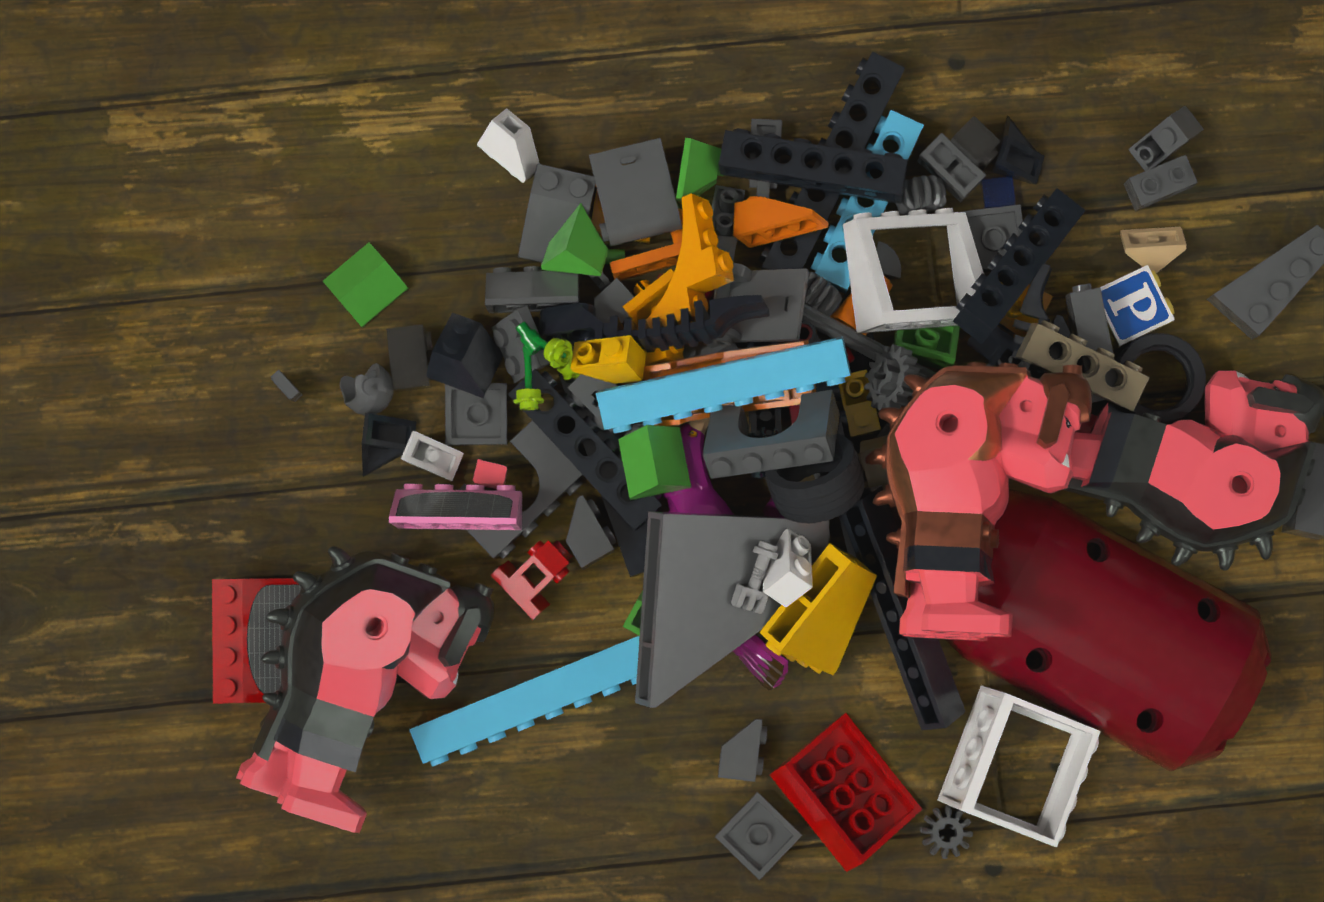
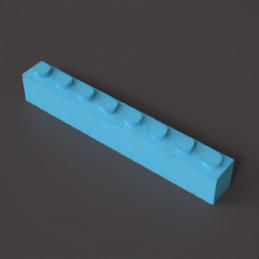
M842 336L603 389L596 393L604 430L612 428L613 433L631 430V424L643 422V425L646 426L662 423L661 417L673 415L674 420L691 417L692 411L704 408V413L722 410V404L734 402L735 406L753 403V397L765 395L766 400L784 396L783 391L796 388V393L815 389V383L824 381L827 382V386L842 384L846 382L845 377L851 375V370Z
M637 636L409 729L422 763L430 761L432 767L448 761L449 757L447 754L459 750L460 754L463 755L477 749L476 742L488 738L489 743L507 737L505 730L516 726L519 732L534 726L533 719L545 714L548 720L563 714L562 707L573 703L575 708L592 702L590 696L602 691L605 697L621 690L619 684L631 680L632 685L636 684L640 637Z

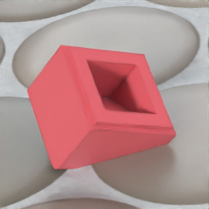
M478 459L473 482L475 485H484V487L497 490V485H505L507 467Z

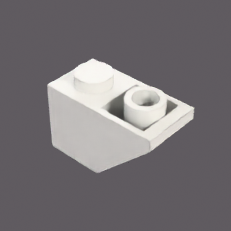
M507 108L491 120L477 143V146L486 152L489 157L497 161L522 183L535 174L537 164H540L530 127Z
M789 528L783 532L776 544L778 546L776 552L779 553L777 560L770 558L763 577V592L784 607H788L813 588L811 544L804 536L797 535Z

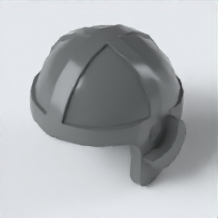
M377 363L373 364L365 375L359 374L355 378L343 376L340 379V389L344 398V404L360 415L382 412L389 405L394 395L391 376Z

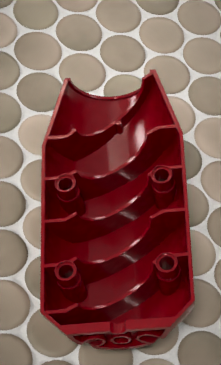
M1009 489L1007 507L994 526V529H999L998 548H993V560L991 563L995 583L979 587L978 601L1012 613V636H987V641L945 640L967 661L1084 725L1101 731L1100 733L1169 771L1178 770L1219 756L1225 749L1227 739L1235 737L1247 718L1268 674L1266 667L1271 662L1272 654L1259 610L1186 570L1173 565L1171 562L1053 498ZM1088 543L1093 544L1097 549V556L1094 560L1087 553ZM1198 603H1201L1205 608L1203 618L1198 614ZM1031 651L1036 652L1040 659L1039 665L1034 669H1030L1026 664V658ZM1144 711L1148 716V722L1144 727L1138 728L1137 718Z

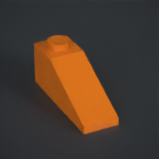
M752 196L747 198V200L734 203L733 236L749 248L828 228V221L813 209L762 196Z

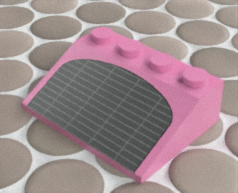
M404 484V489H396L389 514V523L398 529L522 530V492L515 491V486L497 485V491H484V485H466V490H453L454 485L436 484L435 490H423L422 484Z

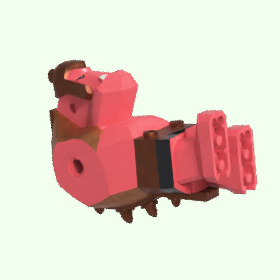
M970 362L967 363V366H948L927 379L919 375L909 374L905 376L904 382L913 390V399L906 407L902 406L900 409L887 407L879 411V418L890 423L891 430L887 437V442L883 443L881 448L870 452L865 458L867 465H882V468L887 471L889 484L885 485V490L875 495L873 504L877 506L889 504L890 507H896L902 521L901 528L886 536L888 542L897 545V548H899L893 593L908 598L906 609L900 618L899 634L905 637L987 641V636L1011 637L1012 613L978 601L979 587L995 583L991 563L993 560V548H998L999 529H994V526L1003 515L1008 504L1009 479L1050 494L1068 488L1073 475L1070 455L1074 433L1080 429L1081 423L1090 422L1092 396L1089 383L1082 376V366L1063 365L1062 373H1044L1040 379L1033 378L1026 367H1018L1017 364L1001 363L999 367L986 366L985 363Z

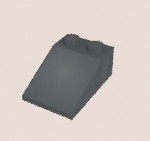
M537 164L518 258L542 263L549 242L580 203L590 218L597 189L594 176Z

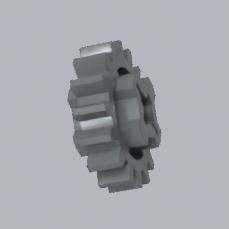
M892 344L891 347L884 346L883 353H875L876 361L875 363L869 362L871 369L869 373L865 374L869 383L864 386L865 390L870 391L866 399L872 401V408L881 410L887 407H895L900 409L901 405L907 406V397L912 396L913 390L904 382V378L909 374L916 375L920 372V368L914 367L918 359L912 356L913 351Z

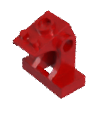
M541 540L538 541L527 552L531 557L519 569L508 560L491 574L492 578L532 620L550 605L540 594L541 591L552 580L558 584L570 572L567 567L571 565L569 560L573 556L558 540L554 543L548 540L545 544ZM533 564L546 576L537 586L524 575Z

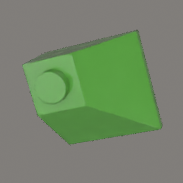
M685 138L676 194V203L679 209H682V197L691 193L700 196L716 184L717 175L724 176L720 175L718 165L721 154L720 148L691 138Z

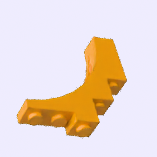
M692 193L681 198L683 232L679 257L665 294L653 313L646 319L650 328H653L652 318L660 317L663 326L666 327V315L673 313L680 325V309L688 308L693 320L696 322L694 301L702 300L707 311L709 306L704 293L734 281L732 271L734 265L729 252L717 248L718 237L714 231L712 206L709 200ZM684 345L681 349L669 346V350L666 351L655 348V352L649 353L643 349L646 353L645 366L684 359ZM627 382V383H620V384H621V385H626V384L635 383V382Z

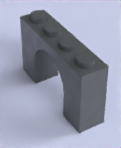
M832 390L802 394L796 421L785 431L765 438L748 437L750 427L743 406H735V404L722 406V410L711 412L703 457L711 479L831 462L834 460L840 413Z
M533 420L510 441L536 469L539 477L540 486L537 498L527 510L522 512V530H467L494 559L498 556L502 559L508 556L516 548L513 542L521 535L525 538L528 537L539 526L535 522L543 514L549 517L561 505L558 500L566 492L571 496L583 485L580 479L584 475ZM464 484L459 490H466V484Z

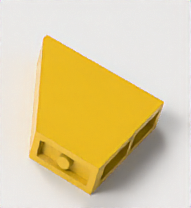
M829 543L812 565L813 588L788 607L781 605L759 632L768 640L765 645L778 656L782 654L792 662L796 660L803 667L807 668L809 666L818 674L824 671L834 675L838 670L877 575L856 557Z

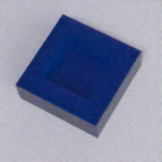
M1012 176L982 180L984 209L1016 205Z

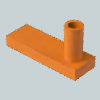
M678 209L682 229L670 232L673 244L610 262L614 280L618 278L619 281L677 265L682 244V209Z

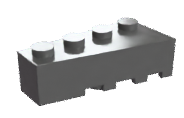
M1316 225L1206 300L1251 340L1260 336L1324 264V230Z

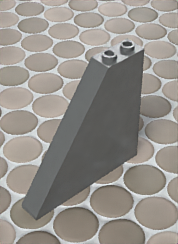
M648 511L635 703L656 708L761 631L781 606L780 603L769 596L765 609L761 614L753 612V609L748 611L743 609L742 606L738 608L731 604L736 585L748 586L749 580L752 577L751 575L753 574L752 572L758 554L753 552L754 546H758L760 540L776 545L783 532L789 528L797 535L804 536L811 544L813 565L828 546L830 540L829 520L804 524L776 516ZM763 580L760 587L761 591H763Z

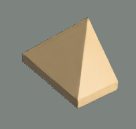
M1181 227L1120 231L1125 253L1142 267L1148 265L1150 270H1154L1156 273L1186 250L1187 244Z

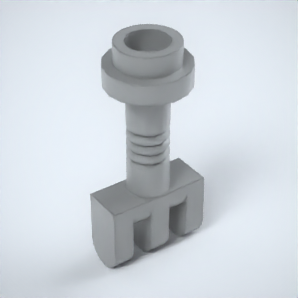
M761 540L758 546H754L753 552L757 553L758 557L752 572L753 574L751 575L752 577L749 580L748 586L736 585L731 601L732 606L738 608L742 606L743 609L748 611L753 609V612L758 614L764 611L769 596L761 591L760 587L770 558L777 560L779 553L776 551L778 546Z

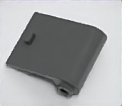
M661 138L589 155L605 223L599 224L603 242L609 241L611 246L682 229Z
M733 263L734 281L716 288L713 299L761 295L769 309L770 316L741 321L731 327L723 338L712 339L713 343L719 346H731L732 343L799 341L809 270L807 268L750 270L742 264Z

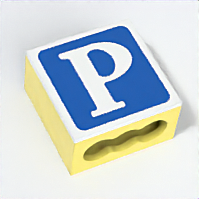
M1148 265L1100 287L1111 344L1114 350L1175 320L1173 317L1175 312L1170 300L1167 297L1164 298L1159 289L1161 287L1160 279L1154 270H1150Z

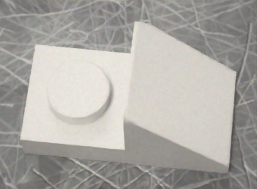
M412 431L401 459L411 465L453 481L464 453L416 431Z

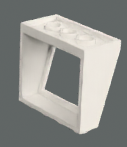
M942 208L935 210V214H927L925 209L909 211L908 215L899 216V211L881 213V217H872V213L868 212L853 215V220L843 224L856 333L958 326L953 322L960 312L955 308L956 306L893 310L871 230L947 226L956 302L958 304L966 293L970 296L975 293V290L971 287L983 273L965 212L954 213L953 208Z
M980 686L937 801L1057 847L1059 841L1065 835V824L1070 812L1076 806V795L1081 783L1087 777V766L1091 755L1098 748V737L1101 731L1010 694ZM1010 711L1071 734L1037 826L976 803Z

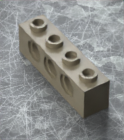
M1045 320L1042 321L1041 325L1031 323L1015 357L1048 373H1062L1063 365H1077L1078 359L1085 355L1090 360V367L1086 372L1082 373V376L1088 381L1091 393L1125 410L1134 411L1150 378L1141 373L1142 367L1127 360L1123 365L1113 360L1115 354L1098 347L1097 351L1086 347L1088 341L1074 334H1070L1069 338L1058 333L1060 329L1058 326ZM1054 342H1058L1062 346V354L1058 359L1054 360L1049 354V348ZM1110 369H1114L1118 375L1117 382L1112 386L1107 385L1105 381V375Z

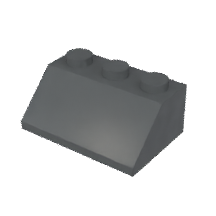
M539 266L524 267V272H511V268L499 267L494 268L493 273H486L485 306L489 314L513 313L515 310L528 306L530 312H540L548 307L580 303L579 274L542 271V268Z

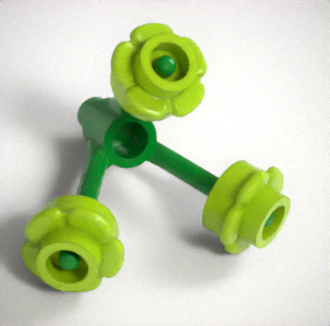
M524 321L515 329L522 337L520 341L524 345L522 349L525 365V389L516 390V399L513 402L520 404V410L539 409L538 404L544 403V400L541 398L540 389H532V355L540 350H544V358L550 362L551 367L557 368V371L562 374L565 380L576 379L581 374L575 373L570 369L573 355L570 341L553 338L547 342L541 338L535 329L531 330Z

